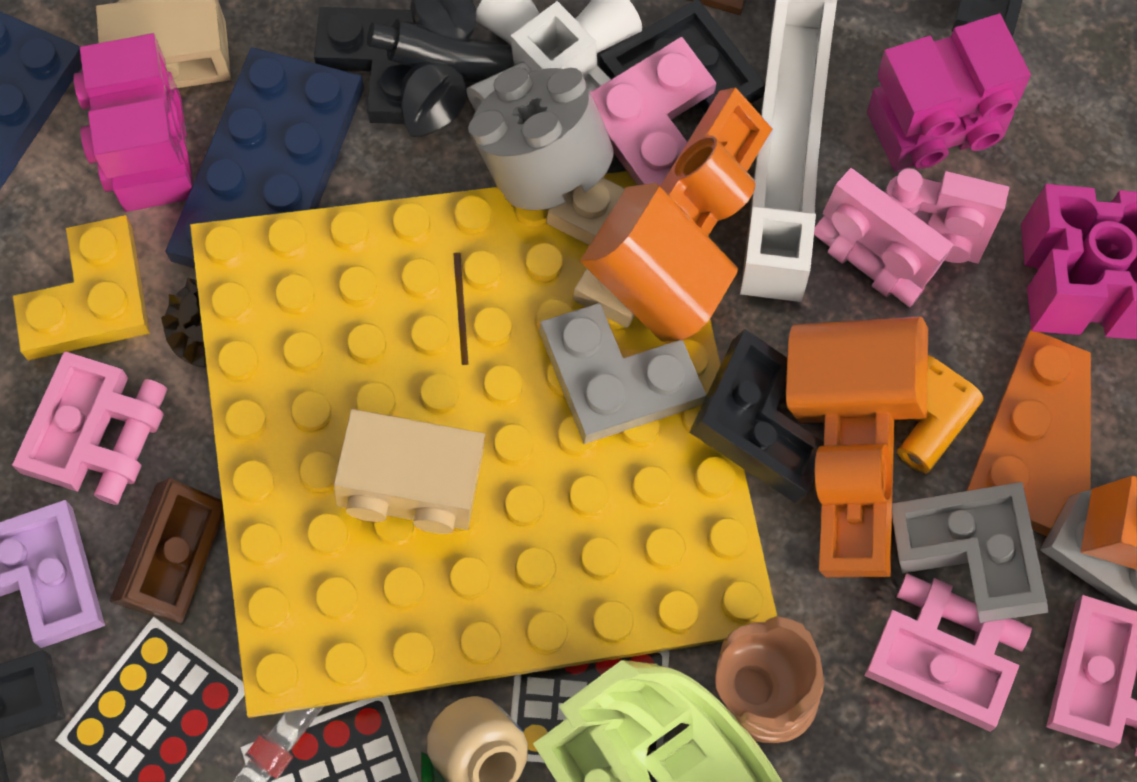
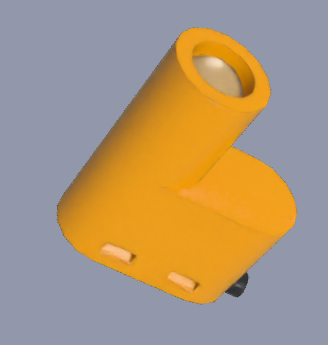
M928 355L927 418L915 419L918 423L897 449L899 457L909 467L925 474L930 472L983 402V395L977 387L930 355Z

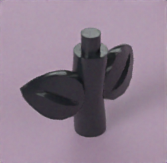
M411 0L410 8L413 23L396 19L392 26L375 22L370 24L367 34V46L387 50L389 61L411 67L403 78L400 101L404 125L410 137L427 136L444 128L456 119L466 104V81H483L511 68L513 65L511 45L469 39L474 32L476 8L473 0Z

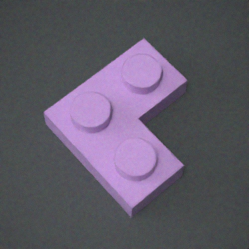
M66 500L0 522V596L20 590L33 642L40 648L105 626L73 507Z

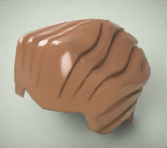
M775 616L766 620V622H756L736 629L724 639L718 659L715 691L720 701L756 742H787L803 734L815 719L824 688L821 658L810 631L806 630L803 624L780 616Z

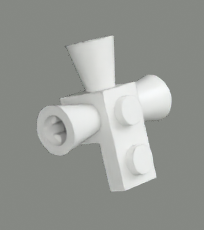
M482 0L476 10V21L478 24L512 45L514 66L511 68L522 67L528 72L546 68H577L581 71L590 92L611 80L597 66V53L642 32L640 17L630 0H591L576 18L558 1L541 13H539L532 0ZM504 71L467 88L468 98L475 111L484 99L495 90L493 86L494 81Z

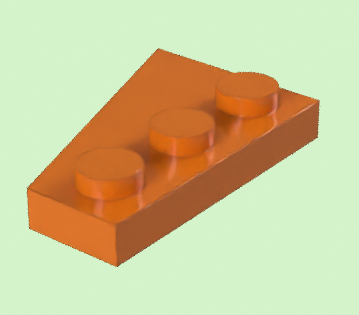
M1030 329L1025 337L965 491L1023 482L1032 530L1048 536L1069 496L1091 490V352L1043 333L1031 331Z

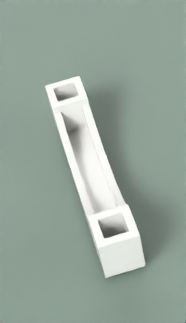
M774 0L761 116L773 130L756 156L754 171L755 190L751 197L740 295L802 302L811 268L816 219L815 198L821 127L837 0Z

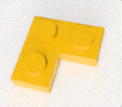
M126 215L66 228L74 282L13 296L20 352L28 361L61 354L64 351L70 352L150 334L133 228Z

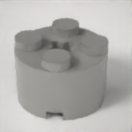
M514 67L498 75L493 84L495 90L480 104L469 123L468 130L495 184L504 194L506 200L513 206L522 209H550L566 203L563 194L575 189L579 185L582 186L584 193L594 187L609 169L614 150L606 126L581 71L577 68H546L528 72L525 68Z

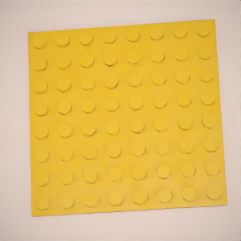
M627 171L608 173L603 176V178L625 189L626 187L637 186ZM498 187L190 224L248 718L720 643L729 634L742 626L756 622H766V620L777 616L745 471L742 467L689 433L701 406L586 444L583 443L540 336L539 328L541 321L585 308V306L573 301L572 298L575 287L587 269L580 260L590 245L547 224L549 209L527 210L515 207L506 200ZM453 253H461L469 365H462ZM634 316L628 328L607 318L623 358L676 342L660 341L636 316ZM710 319L698 332L683 340L706 395L721 365ZM351 409L485 433L483 458L469 530L454 528L453 532L449 534L431 533L413 525L414 520L388 515L385 521H365L350 516L346 513V508L336 505L334 482Z

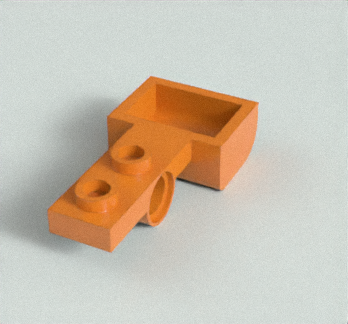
M736 87L718 92L661 186L657 183L626 187L580 260L660 341L684 340L698 332L709 321L738 272L737 266L708 236L717 221L735 214L751 198L755 190V180L747 171L773 129Z
M921 316L794 324L791 327L788 341L787 407L800 424L825 423L824 446L818 447L815 458V485L818 499L822 504L819 571L825 577H890L894 420L927 418L928 326Z

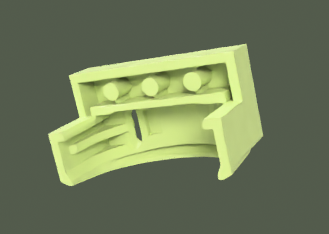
M621 660L561 704L559 707L567 719L533 743L557 782H651L648 771L657 782H782L776 770L749 732L742 727L736 717L713 694L689 676L672 668L658 666V664ZM680 723L689 725L647 756L648 746Z

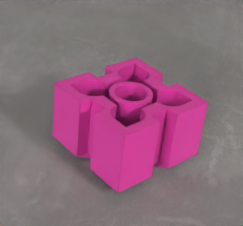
M999 13L955 27L950 37L938 41H933L930 35L884 50L877 74L882 86L873 88L867 114L894 172L911 166H915L917 169H925L944 160L949 154L948 148L958 145L960 151L971 148L973 151H980L998 143L1005 136L1015 113L1014 109L1018 106V101H1020L1031 73Z
M151 33L81 46L80 54L83 72L74 73V86L82 110L90 109L88 111L90 125L81 127V141L89 164L97 163L104 191H114L125 212L186 201L194 184L191 159L185 140L187 132L182 99L171 72H167L165 58L155 34Z
M1045 184L1021 223L1025 266L1038 269V272L1027 287L1031 331L1081 335L1090 322L1100 323L1104 327L1105 337L1137 339V191L1119 190L1111 202L1096 201L1095 188Z

